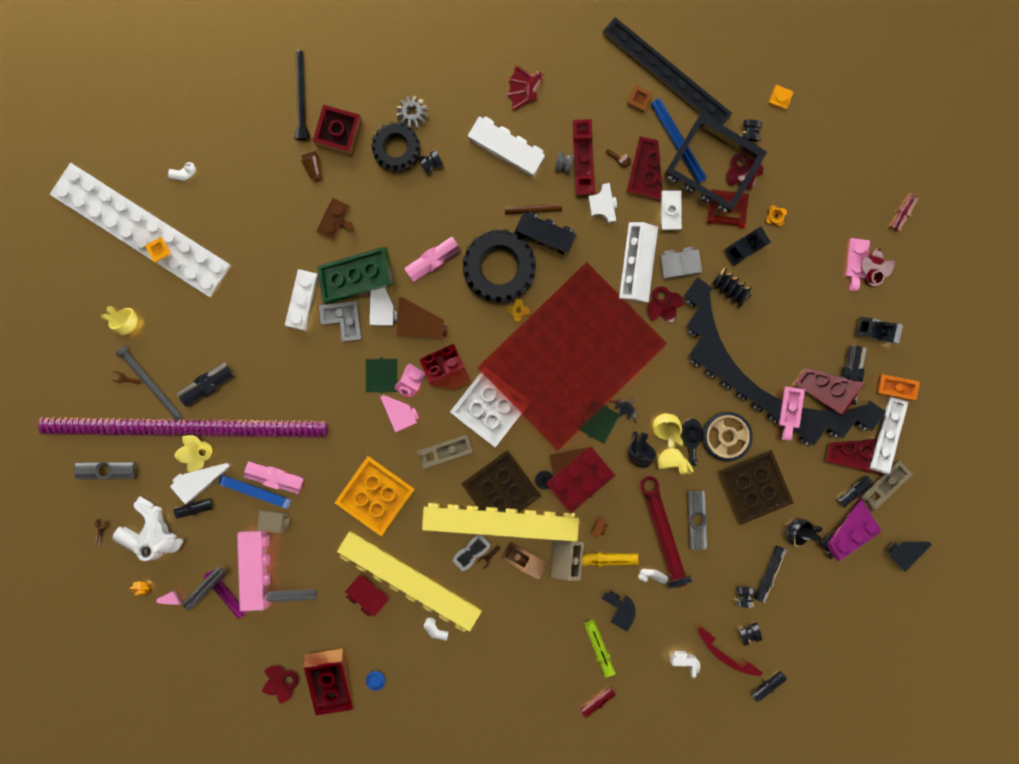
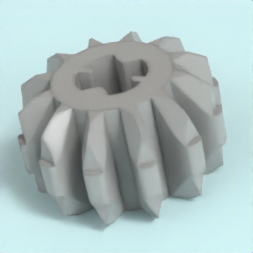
M406 96V103L403 100L399 101L403 107H396V110L400 112L396 116L398 119H401L400 122L403 125L407 122V125L411 128L412 123H414L415 128H418L417 122L419 121L421 124H424L425 121L422 117H428V113L424 112L428 107L423 105V99L417 102V96H414L413 100L410 101V97ZM409 109H411V110H414V109H415L416 114H415V115H414V114H410V115H409V111H408V110H409Z

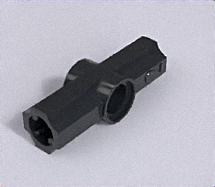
M849 346L846 365L843 367L841 377L855 382H863L865 371L863 365L867 348ZM858 396L855 398L852 405H856Z
M224 362L211 372H206L196 378L194 383L178 392L177 395L184 406L188 407L200 398L207 397L215 392L220 385L235 375L229 365Z

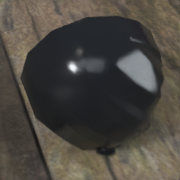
M646 431L642 432L640 436L638 432H633V440L627 454L628 460L639 468L651 466L657 456L654 448L646 442L648 438Z
M795 518L787 526L786 538L791 545L801 547L810 538L815 542L821 540L817 533H820L823 529L822 527L814 526L806 519Z

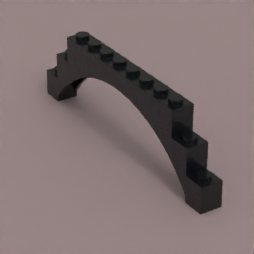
M697 277L682 297L685 299L684 303L693 309L694 307L698 308L685 326L688 329L687 333L694 338L697 336L700 338L687 356L690 359L689 363L696 368L701 366L706 370L704 373L712 379L715 377L719 379L721 386L727 390L733 389L737 392L736 396L744 402L748 400L752 403L751 407L759 413L765 412L768 415L767 418L777 424L780 421L783 400L758 387L734 363L719 337L714 322L710 296L713 288ZM867 401L860 407L847 409L843 416L834 410H816L802 407L799 428L793 427V433L800 437L798 441L805 446H815L826 429H828L827 433L833 438H844L855 421L857 422L856 426L865 432L866 430L873 431L886 411L872 401Z

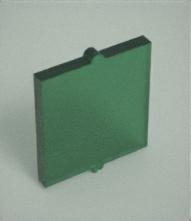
M383 357L379 359H366V393L380 392V394H383L384 392H398L395 389L398 383L397 359H383Z
M592 400L576 429L587 434L589 438H594L604 444L620 414L609 409L608 405L604 406Z

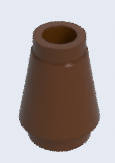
M316 151L301 155V162L310 179L321 178L320 160Z

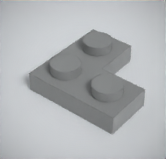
M357 301L319 305L321 325L340 323L342 342L362 340Z

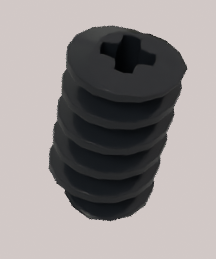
M725 267L712 282H715L714 289L716 290L721 287L720 294L728 292L726 299L733 296L732 303L734 304L739 301L738 308H741L753 294V292L750 293L752 287L744 288L745 281L738 284L739 277L732 279L733 272L726 275L727 268Z

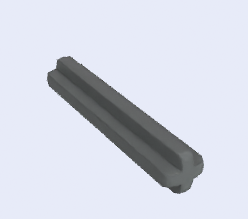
M222 567L216 568L183 602V607L186 610L192 609L226 574L225 570Z
M315 589L271 591L266 593V601L315 600L317 598V591Z

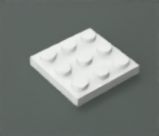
M485 367L450 413L496 447L530 404V401Z

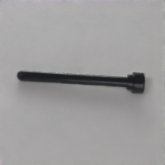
M297 50L298 127L294 131V140L307 141L310 137L309 131L305 127L303 51Z

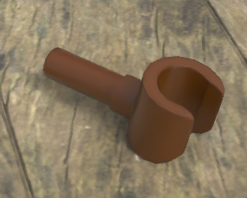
M610 149L606 150V153L615 158L621 167L625 168L632 163L631 158L627 154L620 157Z
M119 371L113 372L120 376L118 380L111 379L113 382L140 384V379L125 376L124 373Z
M100 519L95 521V527L98 529L95 546H100L103 530H106L108 527L106 520L103 527H99Z
M497 545L489 554L479 558L477 563L482 559L487 562V565L482 569L488 567L492 557L501 548Z

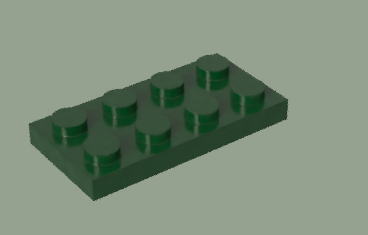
M387 247L377 248L317 266L322 302L325 304L393 285Z

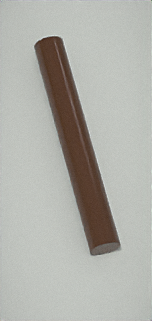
M562 203L505 207V214L528 213V211L534 213L562 211Z

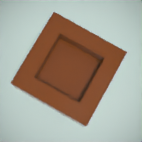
M635 85L627 104L644 112L653 93Z
M598 517L591 535L598 538L600 534L604 535L608 527L605 524V519Z

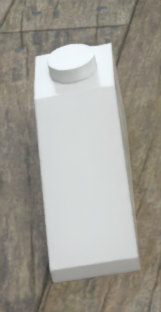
M385 287L371 291L370 326L394 327V322H397L398 311H394V306Z
M225 463L184 475L179 474L172 480L173 484L170 487L184 504H189L190 501L227 471L231 464Z

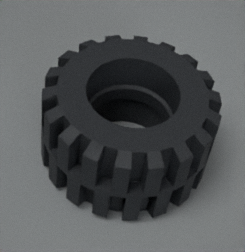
M389 122V125H382L380 130L377 129L376 135H373V143H371L372 153L376 162L382 168L389 172L399 173L401 170L404 172L407 171V168H412L414 162H417L418 155H420V143L415 131L409 125H403L401 122H397V124ZM392 138H402L407 143V150L400 157H391L385 152V145Z

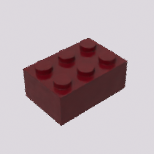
M589 446L545 484L566 509L572 513L616 475L596 451Z

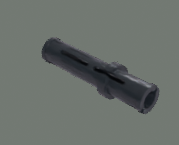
M776 545L763 579H760L761 584L754 599L766 604L768 595L775 586L774 581L786 555V549Z

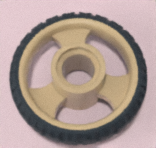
M721 412L714 415L706 423L703 430V443L706 450L711 456L721 461L729 462L740 459L749 451L753 440L752 429L748 421L734 412ZM729 418L738 421L743 426L742 430L737 432L732 427H725L724 419ZM711 428L719 431L717 440L720 445L715 449L712 447L709 437ZM726 431L732 434L730 442H726L723 439V434ZM738 440L745 442L740 451L732 455L727 454L728 446L734 445Z

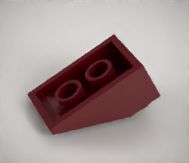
M343 649L306 654L303 668L315 715L353 710L348 668Z

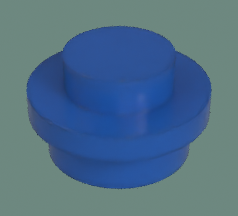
M378 671L369 673L366 677L367 687L373 691L383 688L385 684L384 675Z

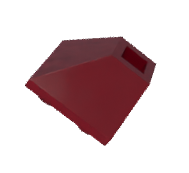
M454 344L419 359L429 384L432 386L455 390L471 383Z

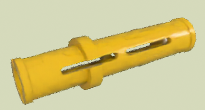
M597 552V554H583L582 566H638V553L602 554V552Z

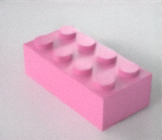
M266 531L237 532L240 611L265 610L271 604V602L266 601L268 585L271 584V574L267 573V566L270 565V554H267V546L270 545L269 534H266Z

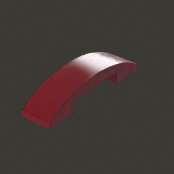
M592 119L573 120L576 195L595 194Z
M697 626L696 629L703 643L724 664L748 675L761 676L763 672L747 660H744L740 666L712 645L716 639L701 626Z

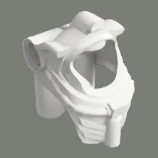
M141 496L134 503V508L145 518V525L141 533L137 534L125 526L124 528L119 527L112 537L114 542L133 553H137L138 558L143 561L157 560L163 555V552L174 553L179 550L184 541L182 538H176V534L169 533L168 526L163 521L162 508L153 506L151 502Z

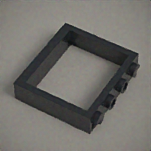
M701 113L664 175L672 183H679L684 186L683 189L688 193L699 195L703 202L707 204L711 202L717 206V210L730 214L767 154V151ZM700 126L756 159L731 202L674 170Z

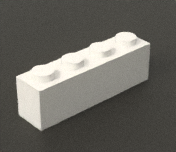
M479 116L468 134V140L534 177L545 159L544 151L535 145L533 147L527 145V141L520 136L515 138L510 135L511 132L505 127L501 126L498 128L493 125L494 121Z
M629 222L619 298L633 302H649L658 226L644 222Z

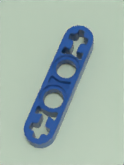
M225 475L220 476L219 485L283 508H289L291 503L289 498Z

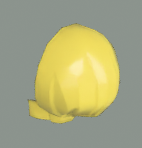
M111 306L107 307L109 315H101L102 319L109 322L110 329L121 336L133 332L138 323V317L131 308H125L116 312Z
M668 413L656 417L653 423L655 436L668 440L669 448H675V442L683 446L681 438L682 425L679 418Z
M669 448L658 457V470L676 467L679 468V472L682 475L693 473L691 464L676 448Z

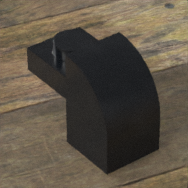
M760 226L724 250L735 266L763 249L771 241Z
M860 317L856 336L880 343L899 344L903 325L883 322L875 318Z
M611 590L609 593L604 591L601 599L617 608L610 622L628 632L636 615L633 601L626 594L622 600H619L620 595Z

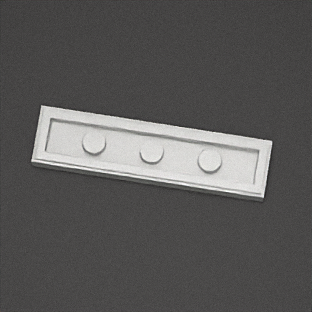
M892 396L888 398L885 409L886 413L883 417L870 466L871 470L887 475L890 474L908 401Z

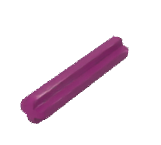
M208 571L203 576L204 579H206L213 571ZM219 581L213 587V590L237 619H241L246 614V611H240V603L225 585Z

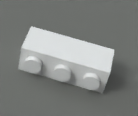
M298 269L285 322L286 327L306 331L319 279L317 273Z

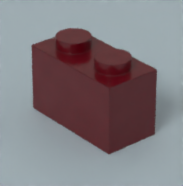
M362 573L345 591L348 594L346 598L353 604L357 602L362 606L360 610L368 617L370 615L375 617L390 599L389 596Z

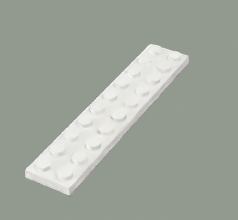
M72 163L68 165L50 193L54 198L151 260L152 258L145 245L162 236L172 254L160 260L157 264L209 297L212 296L231 266Z

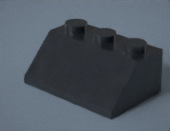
M528 211V214L523 212L515 233L519 234L522 239L524 238L529 242L568 257L577 235L573 233L574 229L567 226L563 228L556 226V222L546 218L545 221L539 219V215L534 212Z

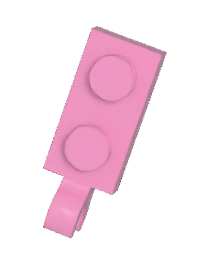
M850 238L845 277H851L849 291L859 290L860 279L866 278V274L861 269V261L863 257L868 258L870 240Z
M784 388L779 425L784 426L782 440H792L793 427L799 428L804 389Z

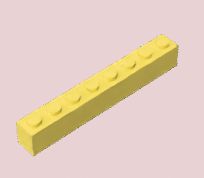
M428 503V507L425 506L423 511L422 530L578 541L579 517H575V513H564L563 516H556V512L544 511V515L536 514L537 511L525 510L524 514L517 513V509H506V512H498V508L486 507V511L478 510V506H467V509H459V505L448 504V508H441L440 504Z
M351 531L348 532L337 551L340 553L339 557L346 562L352 560L361 571H370L373 573L372 577L380 582L385 580L390 583L389 587L396 592L400 590L405 592L406 598L413 602L416 600L423 603L422 607L429 612L433 610L438 612L439 618L446 622L449 620L456 623L455 627L463 632L466 630L470 632L482 612L481 609Z

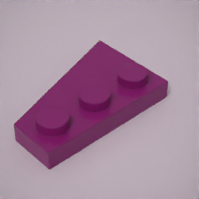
M862 499L855 503L853 510L846 516L842 526L837 529L827 544L836 561L842 560L882 532Z

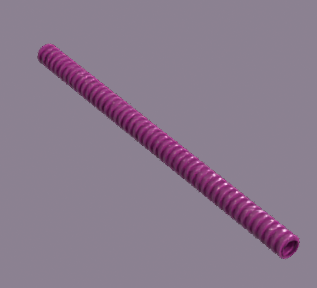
M41 417L38 424L41 435L45 433L47 435L51 433L53 435L57 433L59 435L63 433L65 435L69 433L70 435L75 433L76 435L81 433L82 435L87 433L88 435L93 433L94 435L99 433L104 435L106 433V435L112 434L114 436L116 434L122 436V434L128 436V434L134 436V434L140 436V434L146 436V434L148 436H152V434L154 436H158V434L160 436H164V434L166 436H170V434L172 436H176V434L182 436L184 434V436L196 435L197 437L200 435L203 437L206 435L209 437L212 435L218 437V435L224 437V435L226 437H230V435L232 437H236V435L238 437H242V435L244 437H248V435L250 437H254V435L256 437H260V435L266 437L267 435L268 437L274 436L275 438L278 436L281 438L284 436L287 438L290 436L293 438L296 436L299 438L302 436L305 438L308 436L310 438L314 436L316 438L320 436L325 438L327 436L326 421L322 423L320 421L316 423L314 421L310 423L308 421L304 423L299 421L296 423V421L284 422L283 420L281 422L277 420L274 422L271 420L268 422L266 420L262 422L260 420L256 422L254 420L250 422L248 420L244 422L242 420L238 422L236 420L232 422L230 420L226 422L224 420L220 422L215 420L213 422L212 420L206 421L205 419L202 421L199 419L196 421L194 419L190 421L188 419L184 421L182 419L178 421L176 419L172 421L170 419L166 421L164 419L160 421L158 419L154 421L152 419L148 421L146 419L142 421L137 419L135 421L134 419L122 420L121 418L118 420L116 418L112 420L110 418L106 420L104 418L100 420L98 418L94 420L92 418L88 420L86 418L82 420L80 418L76 420L74 418L70 420L68 418L64 420L59 418L57 420V418L45 419Z

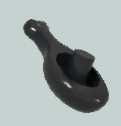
M690 418L682 425L681 438L688 447V462L691 466H697L696 449L702 441L703 429L698 420Z

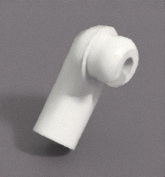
M187 162L180 171L169 169L168 178L186 181L194 175L196 168L193 163Z
M642 569L638 575V579L643 582H647L650 577L664 585L668 580V576L653 569Z
M427 618L424 623V629L428 635L434 639L447 641L449 631L439 630L435 625V619Z

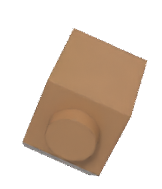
M512 542L509 543L501 558L540 580L548 565V562Z

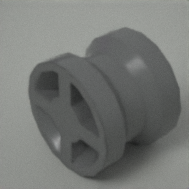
M559 152L555 170H565L566 173L570 174L574 155L570 154L567 156L563 152Z

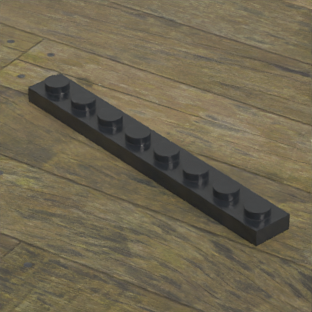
M616 17L604 29V35L699 113L705 114L722 125L732 115V112Z

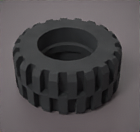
M506 229L485 231L478 238H474L471 245L466 249L463 258L465 281L470 290L486 302L501 304L519 299L528 291L535 277L536 260L533 250L528 245V242L515 232L512 233ZM495 249H504L513 254L518 268L516 275L511 281L498 285L489 282L484 277L481 264L488 252Z

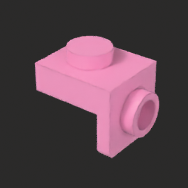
M409 363L395 389L404 396L412 397L418 391L425 372Z

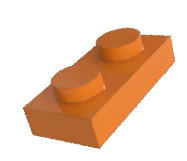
M881 374L877 393L916 401L920 382Z

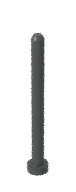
M125 345L115 353L118 358L122 357L176 420L182 419L181 413L127 352L129 350Z

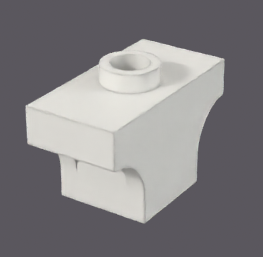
M610 183L602 184L600 193L588 197L591 218L602 217L607 221V224H613L616 222L614 210L617 208L616 197H612Z
M681 191L661 192L660 223L662 230H681Z

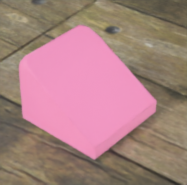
M175 590L156 600L157 603L180 605L183 603L178 592Z

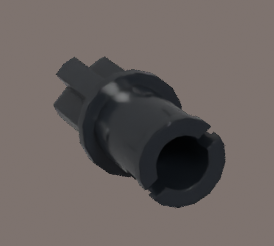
M868 476L863 477L855 485H850V489L837 498L843 507H846L857 497L860 498V495L873 485V481Z
M208 498L198 502L190 501V504L175 507L173 510L175 517L178 519L189 515L196 516L197 513L213 510L211 499Z
M779 671L769 680H764V684L750 694L759 703L770 693L773 694V691L786 682L787 678Z

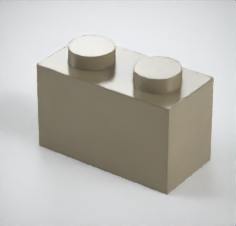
M259 511L257 530L283 533L289 528L290 518L287 517V513Z
M554 540L550 578L581 580L584 542Z

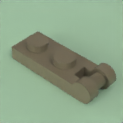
M466 434L416 452L418 457L420 456L423 470L471 454L473 450ZM433 452L435 459L429 461L427 454Z
M898 460L891 467L890 474H883L860 498L870 505L869 508L872 511H875L913 474ZM874 492L880 496L877 500L871 496Z

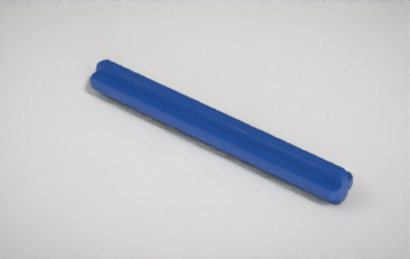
M656 99L652 102L651 106L679 150L684 142V138L661 99ZM688 146L682 158L697 183H701L707 179V176Z

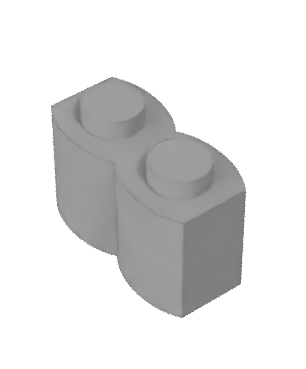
M694 247L683 248V252L675 253V250L664 251V255L660 256L663 279L701 274L702 267L699 249L694 250Z
M482 534L474 536L467 547L457 552L453 562L461 571L467 570L473 565L477 557L487 552L490 542Z

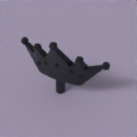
M631 398L629 402L624 399L609 401L616 404L615 409L620 408L619 418L622 415L628 414L627 419L632 417L634 423H637L636 409L631 406L634 399Z

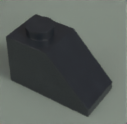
M928 541L893 542L887 548L888 552L885 556L901 571L906 572L932 544Z

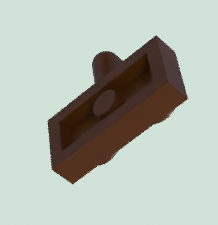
M332 198L316 232L334 241L340 227L353 231L354 225L352 222L344 220L350 206Z

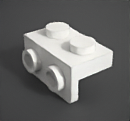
M674 651V654H670V663L673 666H689V675L692 678H696V673H700V661L693 654H688L686 651Z

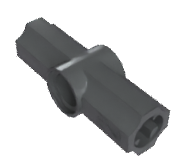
M135 462L75 463L74 467L76 480L135 479L136 474ZM105 465L109 468L107 476H103L101 473V469Z
M688 491L690 549H707L705 491ZM697 514L702 517L700 525H694L692 521L693 517Z

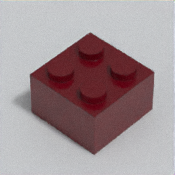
M323 104L313 143L316 146L352 155L362 121L361 116Z

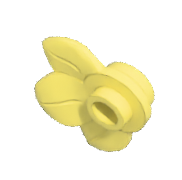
M194 435L183 436L184 446L176 451L174 457L182 463H187L188 472L200 470L204 466L205 460L212 456L213 449L209 443L201 442ZM199 450H205L206 454H201Z

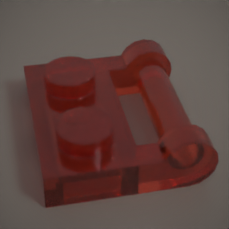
M711 189V192L728 202H731L736 192ZM743 193L732 212L740 213V218L714 215L717 206L710 202L706 223L736 225L739 228H745L749 194Z

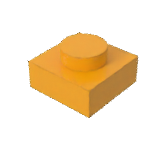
M776 85L768 104L786 111L794 92Z
M162 236L145 245L154 263L172 254Z

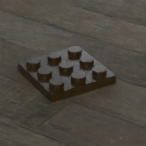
M508 450L461 483L482 511H486V507L498 508V512H506V509H517V513H520L542 497Z
M772 450L718 471L739 525L794 503Z

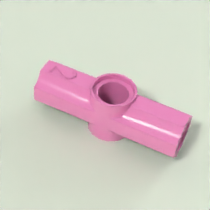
M453 237L437 247H432L424 252L419 259L404 269L411 280L415 282L428 272H433L445 264V261L458 254L461 249Z
M249 461L243 476L247 479L261 482L265 486L275 489L280 488L296 494L300 493L304 478L285 473L281 469L270 466L265 467Z

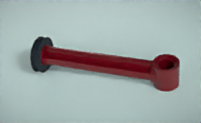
M647 476L641 480L639 488L646 499L671 578V582L665 584H669L670 588H680L695 580H691L693 575L686 576L660 496L659 482L655 477ZM646 481L654 483L653 491L645 490L644 484Z

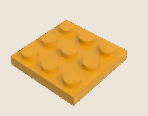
M367 456L337 498L335 504L382 536L415 489Z

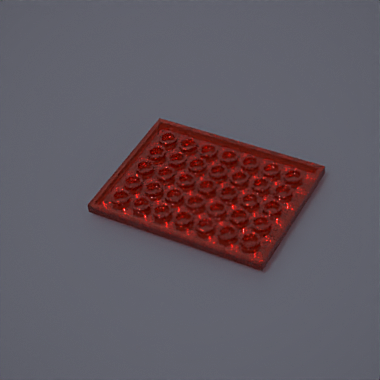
M588 262L575 272L477 367L557 451L667 344L624 299L619 298L620 295Z

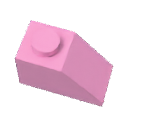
M385 395L380 396L395 432L417 424L416 419L419 416L415 408L411 409L410 405Z

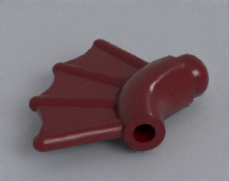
M515 65L514 73L508 79L510 91L507 94L512 101L513 111L527 102H533L538 99L536 91L542 83L541 80L544 78L542 73L536 71L534 75H531Z

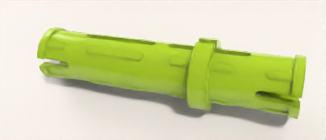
M595 619L583 623L597 656L595 658L596 662H599L604 678L616 674L610 661L611 655L606 651Z

